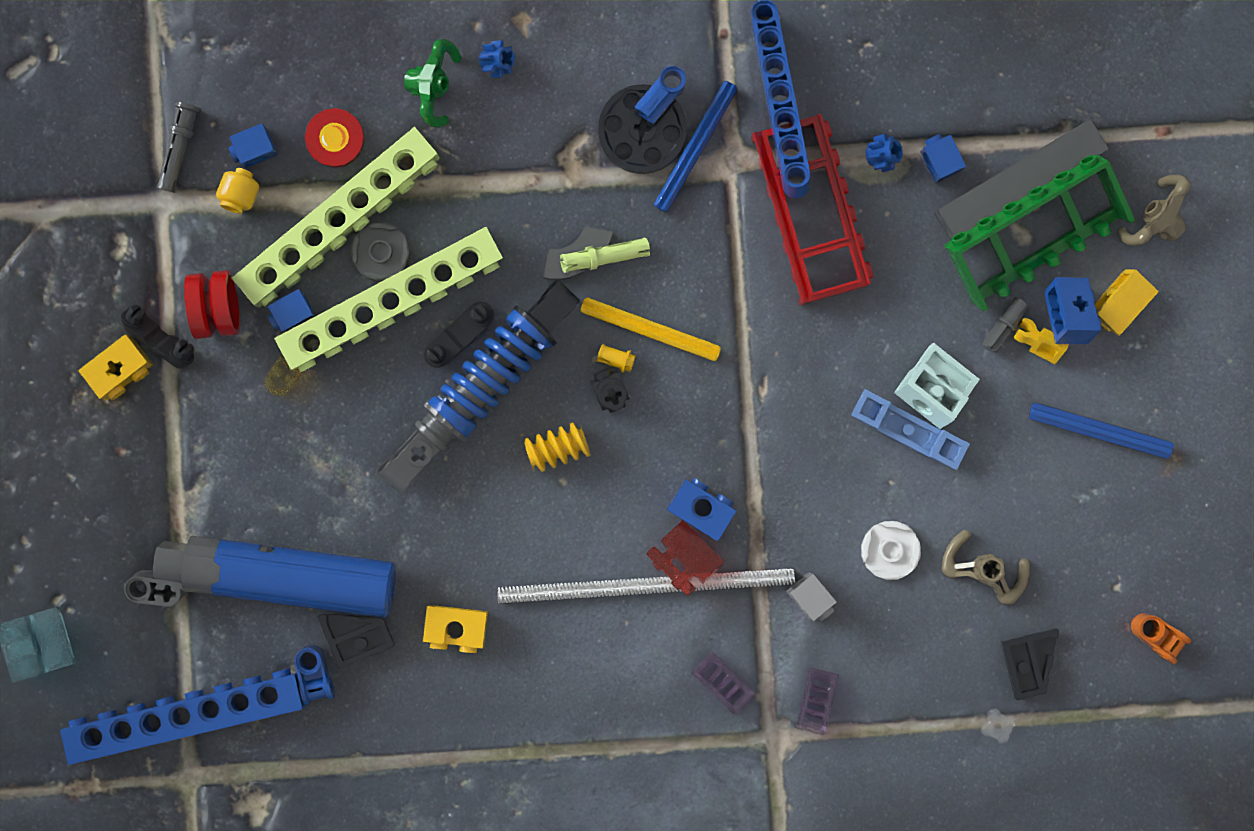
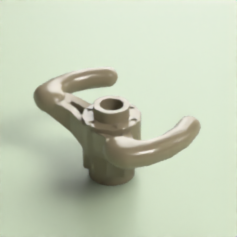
M1179 174L1168 175L1158 180V185L1161 188L1175 186V188L1166 200H1154L1146 206L1143 220L1147 224L1136 234L1131 235L1125 227L1118 229V236L1123 243L1130 246L1144 245L1155 234L1163 240L1174 241L1184 233L1186 224L1178 212L1185 195L1191 188V182L1185 176Z
M963 530L955 536L944 553L942 572L949 578L969 576L992 587L1000 603L1005 605L1014 604L1027 587L1030 577V561L1025 558L1019 561L1017 582L1012 589H1009L1004 579L1005 563L1001 558L993 554H983L978 556L973 562L956 564L954 557L960 547L971 538V533L968 530ZM984 564L991 566V571L988 574L983 569ZM972 567V572L969 570H963V568Z

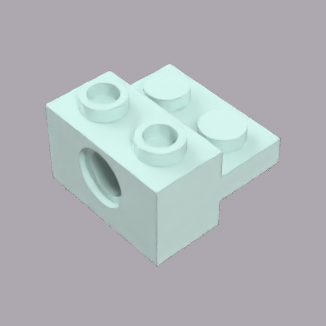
M932 343L915 367L907 373L894 393L941 429L955 420L968 401L969 394L980 379L939 346Z

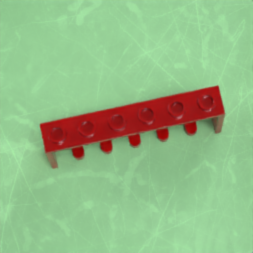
M821 113L800 120L801 129L814 128L822 158L808 161L809 169L812 171L825 167L845 234L844 238L800 249L780 181V170H777L768 140L773 138L772 129L754 132L751 136L752 143H755L759 155L758 163L760 169L763 170L766 179L767 194L771 198L775 210L776 225L780 227L784 241L782 243L785 254L788 255L791 265L792 280L794 283L796 282L800 296L798 300L800 306L868 287L871 284L870 279L873 278L870 262H864L861 252L865 250L861 233L856 234L853 222H857L854 207L847 204L845 194L849 193L847 182L844 176H839L837 166L840 165L839 155L836 148L831 149L828 139L832 137L828 120L823 121ZM791 123L781 125L779 127L783 129L791 128L793 125ZM848 246L858 280L813 292L803 259Z

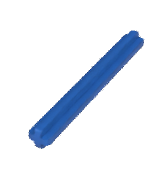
M724 81L654 202V206L662 212L669 211L736 94L737 87L731 82Z
M1033 403L1030 408L1029 418L1031 420L1165 459L1170 458L1173 452L1174 444L1167 440L1039 403Z

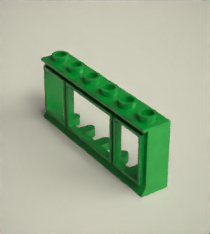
M1097 154L1080 160L1079 165L1056 174L1053 178L1054 180L1044 186H1037L1031 189L1024 198L1006 204L1002 211L978 221L977 226L967 232L963 231L954 235L951 241L944 245L962 279L972 304L984 312L988 309L984 301L988 296L995 293L999 297H1006L1011 293L1008 284L1018 278L1025 282L1033 281L1036 278L1033 269L1044 263L1050 267L1058 266L1061 263L1060 253L1069 248L1076 252L1083 251L1087 247L1084 239L1094 233L1101 237L1110 235L1112 230L1109 224L1121 218L1130 224L1135 221L1108 160ZM1097 173L1111 207L1083 223L1068 190ZM1059 196L1074 229L1012 265L997 232ZM988 238L1003 271L977 286L962 253Z

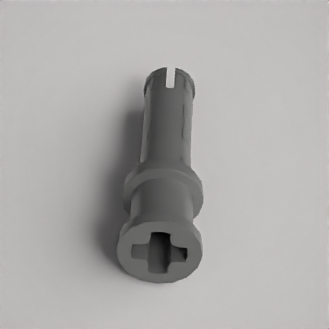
M175 101L174 104L176 107L172 125L168 126V133L171 135L160 177L156 188L175 193L188 140L194 137L195 132L192 129L196 114L201 111V108Z

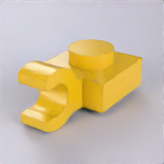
M1023 318L1018 327L1026 332L1019 329L1014 335V339L1018 342L1031 346L1029 352L1053 364L1057 363L1069 346V344H1055L1052 331L1043 328L1039 332L1036 324L1028 318Z

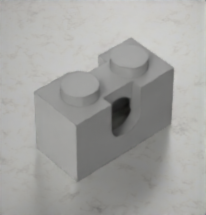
M808 572L786 590L807 618L813 622L816 619L823 621L834 612L832 606L836 603L835 599L812 573Z

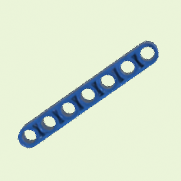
M759 0L751 9V25L784 192L789 197L801 198L810 189V169L778 9L770 0ZM763 15L771 17L767 21H762L758 19L760 16ZM774 42L776 45L774 47H765L763 44ZM777 68L780 69L782 72L779 74H771L768 71L770 69ZM777 95L787 97L785 101H776L773 98ZM782 122H789L793 126L783 129L778 125ZM788 149H794L798 154L787 156L784 152ZM798 176L804 181L800 184H793L789 179Z

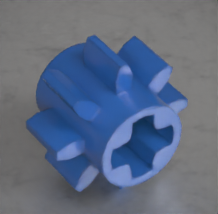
M503 40L492 41L491 44L483 45L484 50L479 55L482 71L491 72V78L503 77V74H511V68L515 64V54L512 47H504Z
M886 134L874 136V142L868 143L866 148L868 163L875 170L881 169L882 172L894 170L895 163H900L903 155L900 142L894 139V136L887 137Z

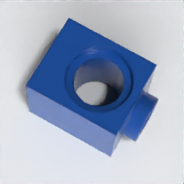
M263 123L229 137L232 142V146L228 147L234 162H240L244 168H249L278 155L268 129Z
M938 134L926 140V146L920 151L935 183L961 172L966 167L951 134L942 138L941 134Z
M300 289L267 306L271 314L267 315L275 331L280 329L282 333L316 316L304 292Z

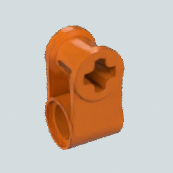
M1141 613L1136 615L1131 622L1132 633L1151 647L1156 654L1173 665L1177 663L1176 657L1183 647L1192 642L1184 633L1155 615ZM1151 620L1153 630L1149 635H1145L1143 625L1146 621Z

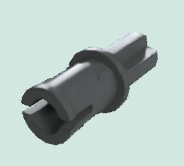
M1015 297L1002 317H997V323L983 341V346L990 352H998L1009 335L1017 331L1015 327L1026 312L1030 310V306L1020 298Z

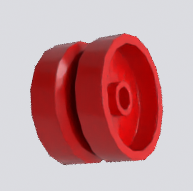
M230 270L214 271L210 282L203 273L186 275L184 282L185 308L189 328L194 339L211 338L215 327L221 336L238 335L240 331L239 300L236 284L232 280L233 275Z

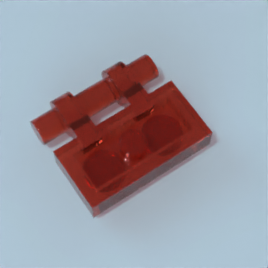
M683 520L661 539V543L668 549L662 554L654 546L646 554L653 561L652 565L658 571L662 570L672 580L671 584L677 590L681 589L687 596H690L696 590V587L690 582L694 576L704 584L724 565V561ZM675 557L686 567L683 572H680L671 563Z

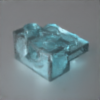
M59 606L0 624V643L12 683L76 664Z

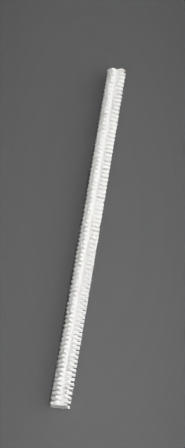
M775 569L771 571L760 570V572L749 571V573L748 571H745V573L734 572V574L730 572V574L723 573V575L722 573L712 575L701 574V576L699 574L697 576L686 575V578L685 575L682 577L675 576V578L674 576H671V578L668 576L667 578L664 577V579L663 577H660V579L659 577L656 579L653 577V579L649 578V580L648 578H645V580L644 578H638V581L635 578L634 581L633 579H627V582L625 579H623V582L620 579L619 581L616 580V582L612 580V583L611 580L608 582L607 580L605 582L601 581V583L600 581H597V583L596 581L594 583L590 581V584L588 581L586 584L585 582L582 584L579 582V585L577 582H575V585L573 582L571 585L570 583L568 585L564 583V586L562 583L560 586L557 583V586L553 584V587L551 584H549V587L548 584L545 587L544 584H542V587L535 585L534 588L533 585H531V588L529 585H527V588L526 586L523 588L522 586L520 588L516 586V589L514 586L512 589L509 586V589L505 587V590L503 587H501V590L498 587V603H508V601L509 603L512 601L523 602V600L526 602L527 600L534 601V599L535 601H538V599L540 601L549 600V598L550 600H556V598L559 600L560 597L561 599H571V597L572 599L575 597L582 598V596L583 598H586V596L589 598L590 596L597 597V595L598 597H601V595L603 597L604 595L608 596V594L609 596H612V594L613 596H619V593L622 596L623 593L624 595H630V593L634 595V592L637 595L638 592L639 594H645V591L647 594H649V591L652 594V592L656 593V590L658 593H660V590L661 593L664 591L666 593L667 590L671 592V589L672 592L675 590L676 592L678 590L681 592L682 589L683 591H686V589L687 591L689 589L693 591V588L695 591H697V588L700 591L701 588L704 590V587L706 590H708V587L710 590L712 587L715 590V587L719 589V586L721 589L723 586L724 589H726V586L729 589L730 586L734 588V585L735 588L737 586L741 588V585L743 588L745 585L746 587L749 585L752 587V584L754 587H756V584L758 587L760 584L761 586L763 584L767 586V583L769 586L771 583L773 586L775 583L778 586V583L782 585V582L784 585L786 582L787 585H789V582L792 585L793 582L795 583L793 569Z

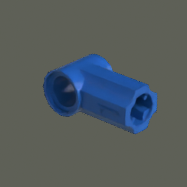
M668 66L663 69L660 77L635 105L634 109L644 119L654 125L675 98L682 94L685 89V72L678 66ZM668 76H676L680 80V85L676 88H669L664 80Z

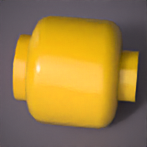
M236 168L235 172L227 171L224 173L216 192V198L221 202L220 207L236 214H242L243 211H248L253 207L260 187L252 178L253 173L242 168Z

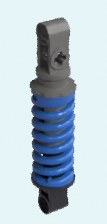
M557 279L544 291L540 299L528 311L515 305L513 307L514 310L506 318L512 332L502 326L497 327L495 334L501 343L492 338H487L484 341V345L490 352V355L482 350H476L473 356L477 362L473 364L472 362L465 361L462 365L466 375L454 373L451 379L455 386L452 388L445 384L441 387L440 390L445 397L442 399L440 396H434L424 403L428 411L427 416L415 423L417 430L381 465L377 474L398 493H401L440 450L446 452L449 449L448 444L452 440L457 438L466 442L467 437L477 427L474 416L476 415L482 419L486 418L488 411L485 404L496 407L499 404V399L495 394L498 392L502 395H507L510 392V388L506 384L508 380L514 384L519 383L521 380L514 367L516 366L524 372H529L532 366L526 359V355L538 361L542 358V353L539 349L543 351L545 348L555 347L557 342L550 332L575 309L580 299ZM414 446L417 448L422 447L424 454L421 457L417 454L413 456L411 449Z

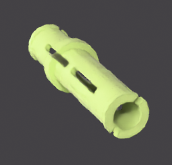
M647 238L598 248L588 246L583 251L561 254L560 259L564 260L560 261L561 268L564 273L585 268L594 270L604 264L644 256L648 257L650 256V251L648 250L650 246Z

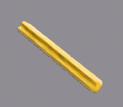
M588 297L583 300L581 305V312L712 361H716L719 357L721 347Z

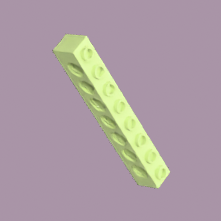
M413 127L233 276L232 280L254 306L258 308L264 306L266 308L278 299L277 293L284 287L289 289L301 280L300 274L308 267L312 270L320 265L324 260L323 255L330 249L335 251L344 245L347 241L345 237L353 230L356 232L362 230L370 222L368 218L376 211L378 213L385 211L393 203L391 199L399 192L402 195L408 192L415 185L413 180L421 174L426 176L438 166L436 163L440 159L438 154L420 132ZM405 157H411L414 159L413 167L406 171L399 168L400 161ZM381 176L391 177V184L386 189L377 188L376 183ZM361 194L367 195L369 199L368 204L363 208H356L354 206L355 198ZM337 213H343L346 217L345 223L341 227H333L331 224L332 217ZM314 232H321L323 235V240L318 246H310L309 237ZM294 250L298 251L300 254L299 261L295 265H288L286 263L287 254ZM274 269L277 273L276 280L272 284H265L263 280L265 272Z
M484 227L274 339L290 369L295 370L298 368L301 373L316 365L314 359L325 354L326 358H330L343 351L340 345L350 340L354 345L369 337L367 331L377 326L379 330H383L394 324L393 317L403 312L407 317L422 309L420 303L430 298L431 302L434 303L448 295L446 289L454 285L460 289L474 281L472 276L480 271L487 275L500 268L498 262L503 257L487 227ZM466 252L475 253L478 257L477 265L472 268L465 267L461 263L462 255ZM445 265L451 269L452 277L448 281L441 282L436 279L435 270L439 266ZM415 279L422 280L426 285L425 292L419 296L412 295L408 289L411 281ZM388 293H394L399 297V305L393 310L386 309L382 304L383 297ZM361 307H369L372 310L373 318L369 323L362 324L358 322L356 313ZM343 321L345 323L346 333L342 337L336 338L331 335L330 326L333 322ZM313 334L319 338L320 346L316 351L309 352L304 347V339L308 335Z

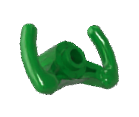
M447 39L436 40L432 47V53L424 67L416 66L415 69H408L404 78L406 91L411 92L413 96H420L421 98L420 116L426 124L434 128H441L449 123V118L446 115L434 116L435 98H441L449 87V79L443 69H441L444 54L447 52L454 63H459L462 60L458 48Z

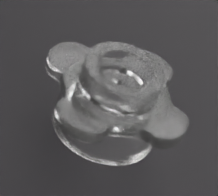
M991 709L987 713L988 719L986 724L981 726V733L985 737L992 736L996 738L999 743H1006L1009 740L1008 735L1011 733L1012 727L1015 726V719L1011 715L1004 716L1000 714L997 709ZM997 723H1000L1001 725L999 729H996L995 727Z

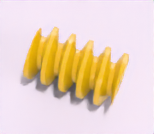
M570 423L569 433L561 426L558 428L557 437L549 430L547 431V440H544L540 434H537L536 444H533L529 438H525L524 442L533 471L536 465L541 472H544L546 462L552 468H556L557 458L563 464H568V454L577 461L579 460L580 450H582L586 457L590 456L582 426L581 429H578L574 423Z

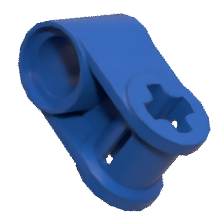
M316 645L304 647L296 654L294 659L300 695L304 705L310 704L312 700L325 697L334 699V686L323 650ZM310 652L316 656L317 664L315 667H308L304 664V653Z

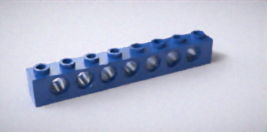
M290 668L272 673L273 678L263 681L261 680V675L243 679L244 685L232 687V682L214 686L215 692L203 694V689L185 693L186 699L174 701L173 696L156 700L157 706L145 708V704L141 703L126 707L128 713L116 715L115 710L97 714L98 720L87 722L86 717L68 721L69 727L60 730L67 764H75L302 710L307 705H304L300 695L297 672L291 674ZM266 687L276 689L278 693L276 702H269L265 699L264 691ZM237 694H244L248 698L249 704L246 709L237 707L235 703ZM209 700L215 701L218 704L219 713L217 716H212L207 712L206 705ZM180 707L186 708L189 711L190 719L188 723H183L178 719L177 712ZM151 714L158 716L161 721V726L158 730H154L149 726L148 719ZM122 721L129 723L132 731L129 737L122 735L119 730ZM93 728L98 729L102 733L100 744L93 742L90 733Z

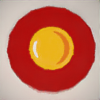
M337 108L326 109L316 114L307 125L305 133L306 148L311 156L322 165L332 168L344 167L355 161L360 155L359 153L365 141L363 128L356 117L346 110Z

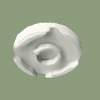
M884 521L874 525L865 534L861 544V557L866 568L875 576L885 580H898L905 577L917 567L921 556L920 542L916 534L907 525L897 521Z

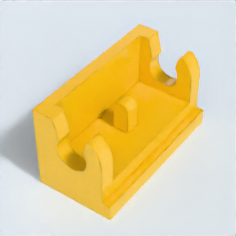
M1124 269L1094 303L1097 315L1101 320V326L1106 331H1112L1120 336L1159 291L1137 270Z

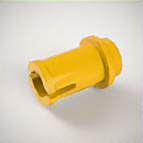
M602 344L596 362L619 368L621 373L625 371L631 372L636 355L631 354L630 350L624 352Z

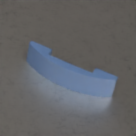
M866 389L863 390L851 413L852 417L878 432L954 470L958 469L970 443L945 430L932 426Z

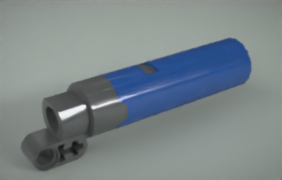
M191 536L187 544L163 541L158 545L154 555L153 571L141 570L136 572L125 583L124 593L132 602L164 607L175 605L186 592L386 618L390 614L394 598L396 565L394 562ZM136 580L145 583L147 592H141L137 589ZM169 585L171 586V591L165 588Z

